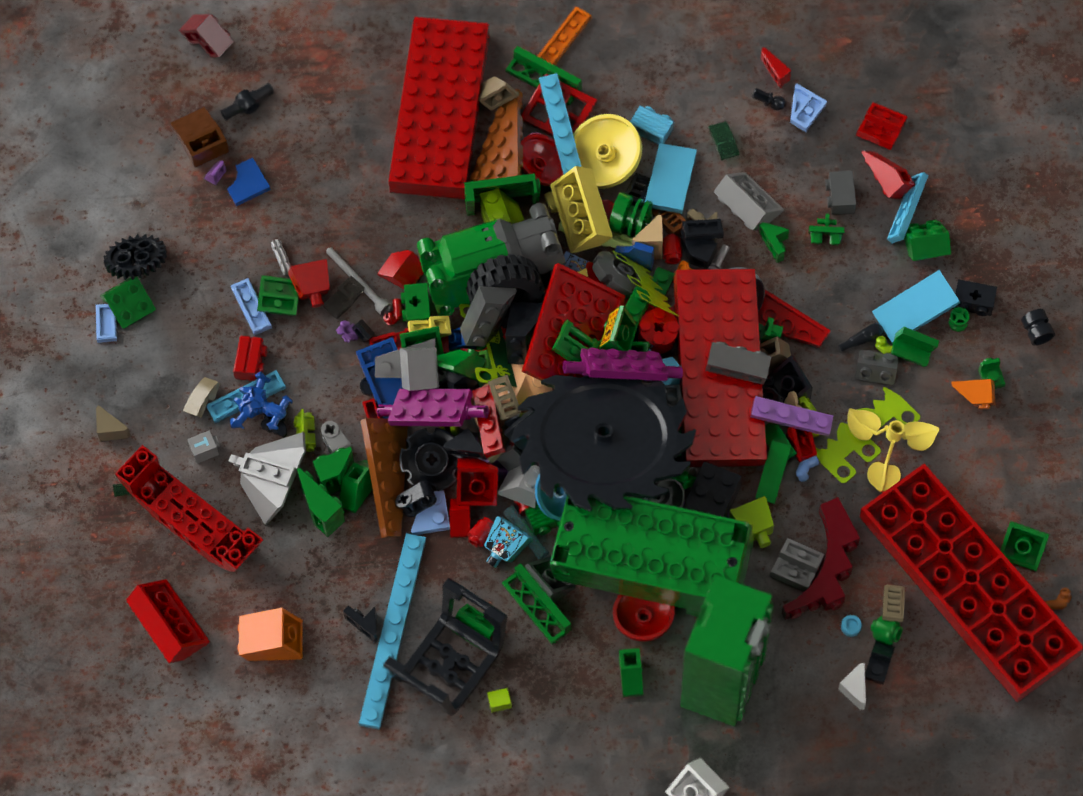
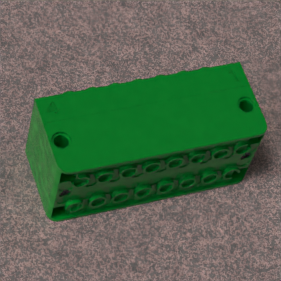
M625 496L624 499L633 506L632 510H615L595 498H589L588 502L592 509L589 512L574 506L570 498L566 497L549 565L555 580L698 612L701 611L715 575L744 585L754 542L752 525L747 522Z

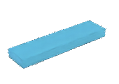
M924 172L911 177L915 186L902 199L887 237L890 243L901 241L905 237L929 176Z
M277 370L265 375L271 379L269 383H265L263 388L266 390V398L286 389ZM255 380L243 387H256L258 380ZM239 389L206 405L214 423L239 412V407L234 402L235 397L242 399L244 395Z

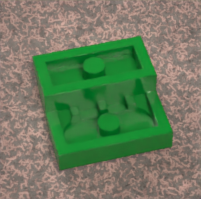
M261 275L257 311L296 316L298 294L291 279Z

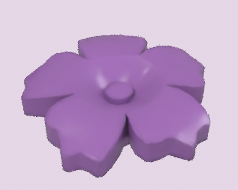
M345 320L340 322V326L336 330L337 334L342 335L344 342L357 341L358 336L352 330L355 324L352 323L350 325V322Z

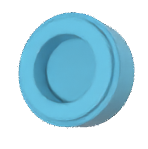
M848 615L843 618L841 631L846 636L854 637L860 633L862 622L857 616Z

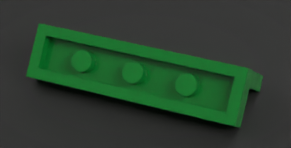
M519 46L514 49V58L506 68L508 74L537 88L540 84L539 79L532 80L529 78V74L537 73L540 77H544L545 74L552 75L557 73L559 81L579 91L582 90V79ZM516 63L524 66L525 70L517 72L513 70V67ZM570 96L566 104L570 106L575 97Z
M521 563L514 567V574L504 580L502 585L551 645H553L571 631V623ZM518 578L522 583L521 590H514L509 584ZM523 595L532 596L535 599L534 605H525L522 601ZM536 610L545 611L547 613V620H538L535 617ZM548 625L557 626L561 632L552 637L548 633Z

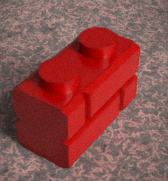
M239 337L233 370L235 379L255 381L257 380L255 375L260 371L264 372L262 357L267 355V345H264L262 338Z

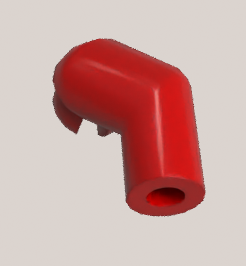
M393 299V311L389 312L388 315L385 313L383 319L388 325H394L403 317L401 299Z

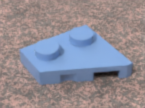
M796 83L790 123L807 132L826 107L827 101Z
M444 490L434 491L437 498L436 503L416 515L411 529L412 535L450 530Z

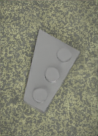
M435 338L407 348H435ZM400 350L375 357V378H402Z

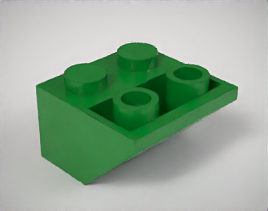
M929 220L926 224H909L904 240L908 255L913 261L951 254L949 232L940 221Z
M351 447L339 448L335 453L321 455L316 460H313L318 483L327 488L329 495L341 491L342 478L354 462Z

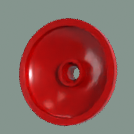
M531 134L520 142L523 146V167L521 168L526 175L535 173V179H539L540 184L544 186H550V184L563 176L555 140L546 135Z
M621 594L618 595L613 605V619L616 627L623 635L632 640H655L663 636L670 629L674 621L675 609L671 605ZM643 616H645V617H647L648 619H647V620H641L640 618L643 617Z

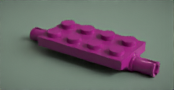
M589 348L581 349V362H563V371L566 374H582V376L596 378L667 381V378L681 379L683 376L681 366H665L660 354L655 351L638 352L635 350L619 351L616 349L600 350Z
M399 389L394 404H379L376 412L378 417H389L388 423L390 426L462 427L464 420L471 419V417L487 418L488 415L485 414H489V407L487 405H472L473 393L470 389H424L414 391Z

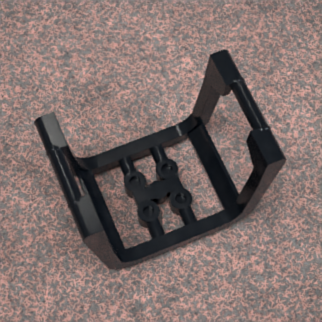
M448 578L443 584L442 612L434 627L405 665L389 656L383 667L395 680L400 683L406 682L436 702L445 713L453 716L463 706L500 654L504 644L508 615L451 578ZM463 596L485 610L484 617L494 626L493 641H490L452 616L454 599L460 601ZM445 627H448L488 654L479 667L471 663L467 655H461L453 650L450 644H442L436 640ZM431 646L440 651L441 657L445 659L442 666L438 660H430L424 656ZM419 662L428 668L431 675H438L444 679L449 687L456 686L461 689V692L453 702L450 701L447 693L432 683L427 686L411 675ZM455 664H457L460 670H469L473 673L467 683L459 679L457 673L452 671L455 668Z

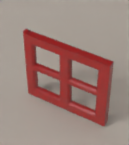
M559 81L565 105L570 96L586 103L579 116L567 111L568 117L576 121L572 127V132L574 133L587 120L597 103V99ZM539 84L521 116L524 122L553 136L549 117L544 123L530 116L537 102L546 106L544 99L540 98L542 90Z

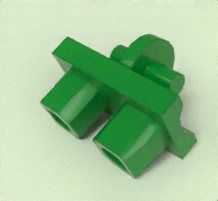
M825 213V219L817 218V224L824 226L809 225L808 234H810L811 244H822V235H830L829 245H840L845 227H830L829 225H836L837 220L829 219L828 213Z
M768 317L765 326L758 323L760 344L775 337L781 338L783 326L773 324L774 318Z

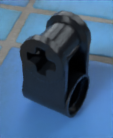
M421 481L412 488L400 493L395 503L398 508L403 509L406 517H414L423 510L433 506L437 498L430 482Z

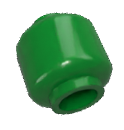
M880 616L877 620H873L870 631H872L874 640L886 645H892L900 640L903 628L900 626V622L882 620V616Z

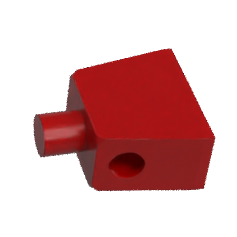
M327 259L291 266L288 274L301 300L310 298L313 308L324 305L322 296L326 295L329 291Z

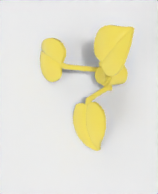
M850 408L847 416V423L851 433L860 440L868 441L872 438L873 434L878 436L886 431V438L891 444L885 464L875 462L870 465L867 471L869 482L882 493L899 482L901 478L899 468L895 465H888L895 442L900 441L902 438L907 440L910 448L917 451H925L932 446L940 429L937 426L924 422L914 421L904 425L901 421L894 420L889 426L885 425L883 429L879 430L881 428V421L873 412Z

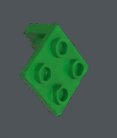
M135 276L134 280L131 277L100 295L102 300L107 302L123 329L156 310L137 276Z

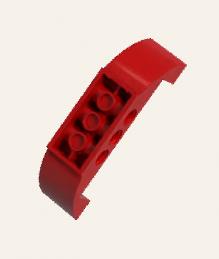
M143 445L115 473L126 490L152 517L209 562L227 571H236L264 540L250 528H247L245 531L240 529L162 468L158 457Z

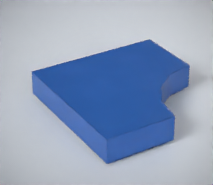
M253 157L236 165L237 179L233 185L227 188L236 206L270 190L269 184Z
M635 242L633 246L628 247L616 246V252L652 271L654 247Z

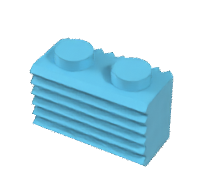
M640 105L630 120V123L636 128L641 137L658 145L659 143L665 144L674 129V121L670 116L666 114L660 115L648 106L643 107Z

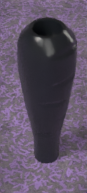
M878 323L871 324L847 341L839 344L838 348L843 352L849 348L875 340L877 337L882 336L883 328Z

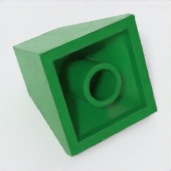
M468 348V351L456 350L438 355L437 363L438 369L442 371H450L478 381L475 368H483L486 359L478 356L480 352Z

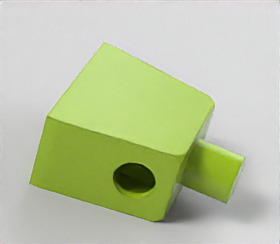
M765 496L730 510V519L747 522L752 525L753 540H757L760 548H765L771 544L768 535L773 533L774 523Z

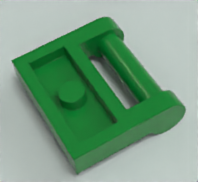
M566 320L551 350L567 361L581 362V349H598L600 341L596 338L592 339L573 326L571 321ZM571 333L573 336L587 344L588 348L582 345L574 338H572L571 336H569L568 334Z

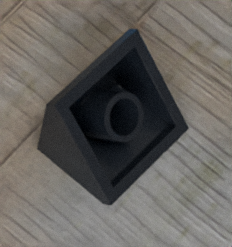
M791 355L770 374L774 378V386L772 388L776 389L783 396V403L791 391L796 392L798 399L802 396L811 399L813 387L795 357Z

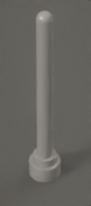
M327 248L326 253L375 303V310L381 316H384L385 313L387 314L392 309V304L387 299L380 298L333 248Z

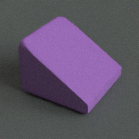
M221 160L215 163L204 179L216 185L226 172L224 161Z

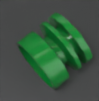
M620 192L614 203L609 220L611 232L621 235L627 227L628 237H633L634 233L636 236L651 221L652 201L647 200L643 206V199L639 198L636 204L633 205V196Z

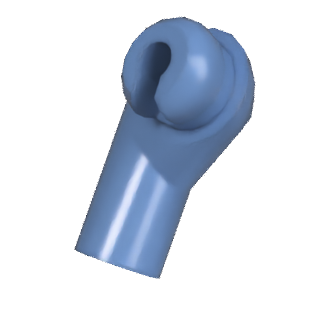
M816 456L799 463L796 470V476H798L799 481L804 482L808 480L809 469L819 465Z

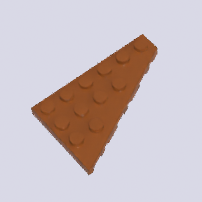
M515 89L519 92V96L499 106L493 123L489 128L488 136L483 143L480 156L476 160L474 171L470 175L469 182L521 175L523 146L520 144V139L523 137V117L520 115V110L523 108V93L520 90Z

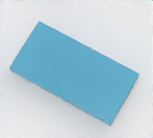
M659 143L645 202L647 200L652 201L653 209L683 213L696 159V149Z
M940 270L879 306L872 313L893 344L895 333L901 328L907 327L916 331L960 304V301Z

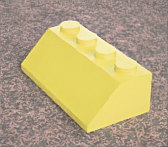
M575 166L550 184L570 253L599 247L613 237L592 169Z

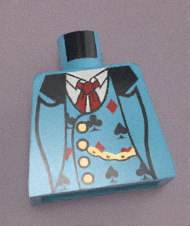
M497 516L484 545L492 551L486 562L497 568L502 559L506 562H513L533 540V537L504 517Z

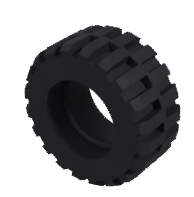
M508 254V256L498 255L497 258H490L486 263H481L477 267L478 269H474L471 273V277H469L466 292L470 304L479 286L516 288L517 292L512 302L543 303L546 294L537 266L530 259L520 255L516 257L514 254ZM510 307L500 327L507 328Z

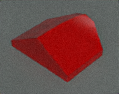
M405 250L392 253L377 274L404 289V285L417 284L424 273L418 255L412 251Z

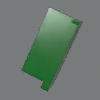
M903 327L895 333L891 354L926 367L928 366L931 352L938 348L939 340Z
M469 604L458 610L455 618L490 640L494 633V626L484 617L482 612Z

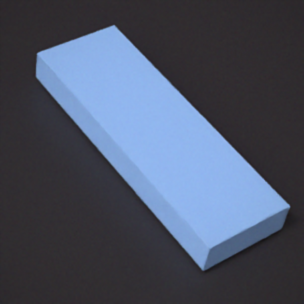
M249 278L231 285V289L254 336L271 329L272 325L266 313L257 311L258 297Z

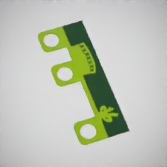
M468 304L459 305L461 316L464 318L466 314L464 313L463 309L465 307L470 308V305ZM500 327L498 333L486 344L492 369L477 367L475 368L476 377L479 382L488 383L490 380L508 375L511 386L517 387L512 366L508 364L506 343L503 338L502 328ZM479 372H488L491 375V379H482L479 376Z

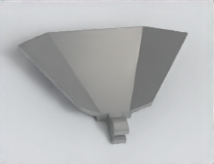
M304 432L255 447L250 453H246L244 458L233 454L229 458L228 462L240 467L238 470L241 472L240 484L265 525L281 510L297 474V469L300 467L306 452Z

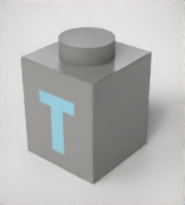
M210 430L187 439L197 464L219 455L217 449L220 447L219 441L216 436L212 437Z

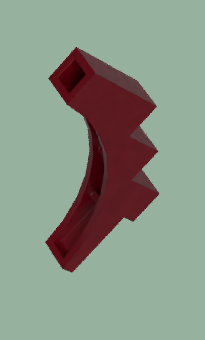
M838 497L821 504L819 507V515L823 522L827 539L825 562L810 587L799 597L782 606V615L785 620L789 618L796 619L807 610L814 611L818 609L821 604L825 611L829 609L836 610L845 601V594L837 580L844 581L850 577L853 566L845 551L847 553L854 551L859 546L860 537Z

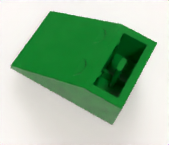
M298 468L300 485L313 524L324 535L329 537L345 522L344 510L342 509L343 504L336 496L332 498L324 485L321 483L318 485L308 471L304 472Z

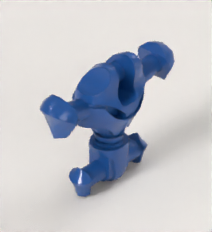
M260 371L255 375L258 380L256 387H240L239 391L244 394L242 399L234 398V402L238 405L241 414L237 419L231 418L230 425L233 429H244L242 424L248 417L253 418L261 413H265L266 416L272 417L271 421L267 423L269 430H278L279 427L277 425L279 421L286 416V408L289 403H293V400L288 395L282 397L279 405L274 402L269 403L266 398V390L263 388L265 383H269L271 379Z

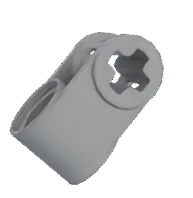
M327 421L322 425V440L330 454L335 453L339 448L351 447L352 452H354L351 443L335 422Z

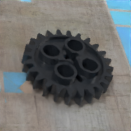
M137 234L135 238H132L131 235L127 240L121 238L122 242H115V246H109L110 250L105 251L106 255L103 256L107 273H111L112 277L116 275L117 279L123 276L124 280L131 277L134 280L135 276L141 279L143 274L149 276L150 271L156 272V268H161V263H165V258H167V251L159 237L154 239V236L151 235L147 238L146 234L139 237V234Z

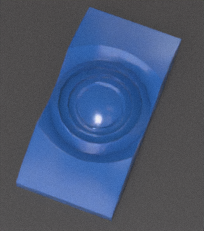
M393 337L356 351L377 407L379 404L393 405L398 390L404 389L402 388V378H375V357L398 350Z

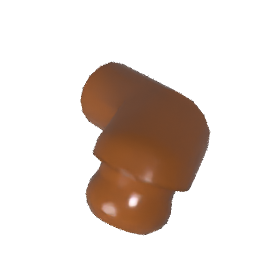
M1062 588L1056 600H1045V602L1052 610H1062L1066 608L1072 599L1071 591L1068 588Z

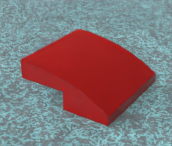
M873 102L866 112L865 119L857 130L856 136L891 150L908 116Z

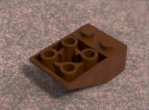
M205 107L170 122L195 168L229 152L227 140Z

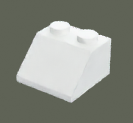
M699 758L687 764L667 789L666 793L669 796H723L729 787Z

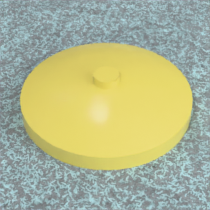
M613 114L598 115L586 120L573 133L581 167L592 169L598 189L611 188L623 183L637 169L642 156V141L636 128L625 118Z

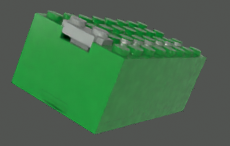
M718 575L714 576L684 652L680 707L734 727L737 720L741 722L745 712V705L749 702L752 694L753 684L757 682L760 666H763L766 658L772 610L774 604L771 603L772 595Z

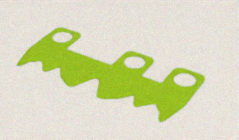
M613 251L614 255H615L619 260L623 261L622 259H620V258L617 256V254H619V255H621V254L618 253V252H616V251ZM621 255L627 260V262H623L632 266L640 278L638 280L627 275L630 281L648 291L650 295L648 296L636 290L639 296L662 310L678 316L668 308L671 306L664 302L668 298L655 289L663 290L650 279H654L647 273V271H651ZM631 278L637 280L642 286L636 284ZM641 294L647 296L651 301L646 300Z
M883 387L885 400H873L875 409H857L876 414L880 418L881 427L892 417H895L905 425L907 422L902 420V414L905 411H910L914 414L912 422L920 420V415L900 395L886 387ZM841 422L838 426L837 441L828 438L827 449L816 448L817 458L820 463L841 483H846L856 474L855 468L844 459L852 451H855L866 462L872 461L881 453V449L871 439L864 441L856 438L851 433L848 424ZM865 445H872L875 453L872 456H865L862 453V448ZM840 466H847L850 469L848 477L842 478L838 475L837 470Z

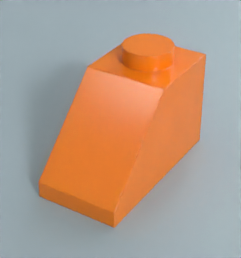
M992 379L951 382V385L974 406H978V409H990V406L996 405L995 383Z

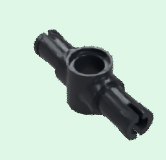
M267 83L258 90H242L237 94L232 105L221 110L222 117L225 121H228L239 113H246L248 115L254 113L259 108L263 99L274 94L273 87Z

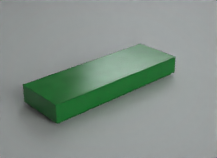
M776 441L771 442L755 499L765 496L768 503L775 504L790 454V445Z

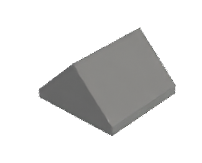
M400 348L402 388L409 391L439 388L437 348Z

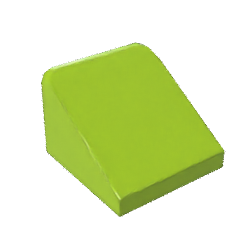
M507 688L487 692L491 713L512 708Z

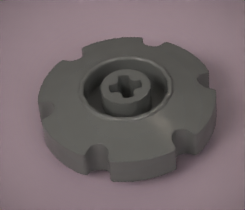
M608 251L599 252L592 261L594 264L592 269L597 278L607 287L626 295L625 299L630 298L637 285L633 284L627 275L640 280L633 267L619 260ZM617 254L620 259L627 262L624 257ZM631 278L636 284L642 286L637 280Z

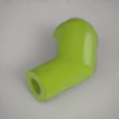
M877 337L875 342L876 349L883 354H891L892 346L887 343L886 337Z

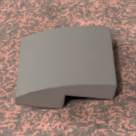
M787 538L770 572V577L799 590L806 591L812 584L825 554Z

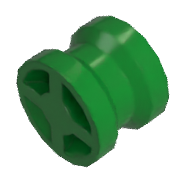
M962 307L954 308L948 320L949 327L956 332L964 331L968 326L969 312Z

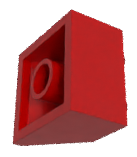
M457 458V505L497 506L498 467L480 459Z

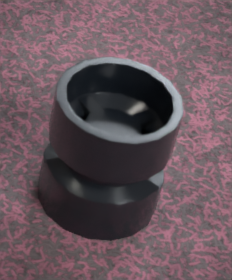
M1044 309L1030 311L1021 318L1024 328L1029 331L1027 335L1031 344L1034 346L1047 343L1056 335L1051 324L1048 323L1049 319Z

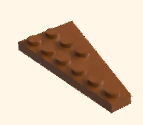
M365 418L360 421L381 538H397L401 536L403 509L398 508L395 500L400 493L404 492L405 472L401 471L400 452L401 449L407 448L408 426H390L388 419Z

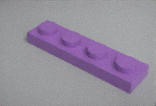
M757 396L754 398L750 416L827 437L830 435L833 415Z

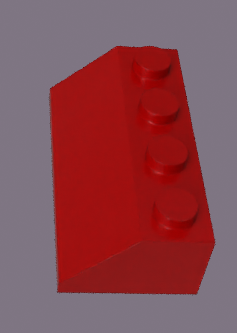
M167 579L138 584L126 599L131 610L140 620L142 626L151 636L153 642L157 645L168 663L183 661L209 644L210 641Z

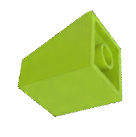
M499 188L480 194L481 215L484 223L499 218L511 224L524 221L518 202Z

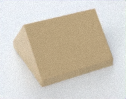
M660 214L632 239V246L635 242L654 247V259H662L663 233L662 216Z

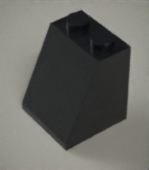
M511 303L505 334L508 364H524L543 303Z

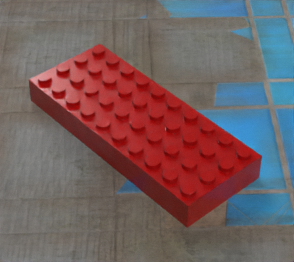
M414 17L388 180L390 192L465 199L464 182L469 181L480 105L478 99L481 83H483L489 42V23Z
M755 269L676 270L674 275L675 313L678 315L676 319L679 324L677 352L678 364L683 369V376L680 379L681 396L687 410V414L681 424L682 434L693 429L696 430L693 445L683 452V462L690 461L691 465L689 467H702L704 461L718 467L764 466L767 460L765 421L750 417L755 396L763 398L762 384L705 371L712 342H724L728 346L735 348L741 346L745 347L747 351L752 352L760 351Z

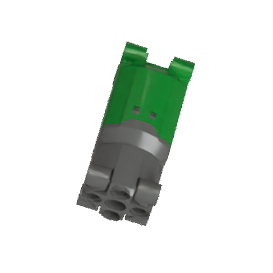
M534 204L529 210L531 218L511 224L499 218L443 235L440 240L435 242L431 238H423L418 241L419 260L427 279L432 301L439 316H451L455 308L459 307L460 304L471 305L466 292L468 279L471 277L470 275L474 269L477 270L481 263H486L490 258H497L498 255L508 256V254H514L516 257L520 255L530 259L537 266L540 275L549 273L550 278L555 264L560 263L564 265L565 257L555 224L549 216L545 204Z

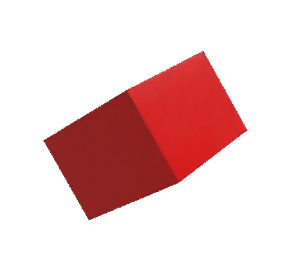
M788 427L786 437L797 453L795 455L797 460L801 462L817 456L812 433Z
M450 499V538L468 537L467 533L471 530V505H457V499Z

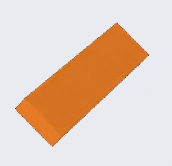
M576 6L538 54V57L556 65L592 19V15Z

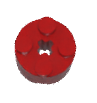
M659 307L646 312L639 323L637 332L638 342H649V349L660 354L667 353L674 347L677 339L679 324L676 317Z

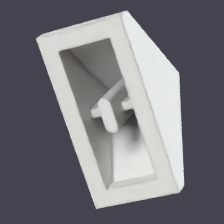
M860 663L840 682L838 689L861 710H864L866 703L864 663Z

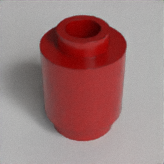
M675 234L666 235L663 238V258L667 264H678L683 257L681 238Z
M487 517L479 519L467 533L468 541L475 547H483L494 522Z

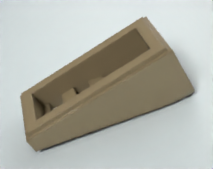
M508 375L488 381L500 420H505L521 413V411H518L517 407L519 404ZM505 382V387L499 389L495 388L496 385ZM506 390L508 391V394L500 397L498 396V393L504 392ZM510 398L511 402L501 404V401ZM511 406L513 407V410H511V411H508V412H505V411H504L505 408H508V407H511Z
M887 584L884 586L882 620L903 622L905 587Z

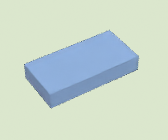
M108 304L96 305V337L98 343L117 341V319Z

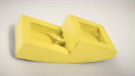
M430 316L428 320L408 322L409 332L439 326L441 338L452 334L449 316Z

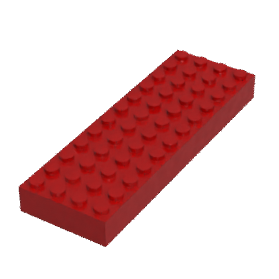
M925 463L861 508L859 518L1017 703L1081 656L1083 645Z

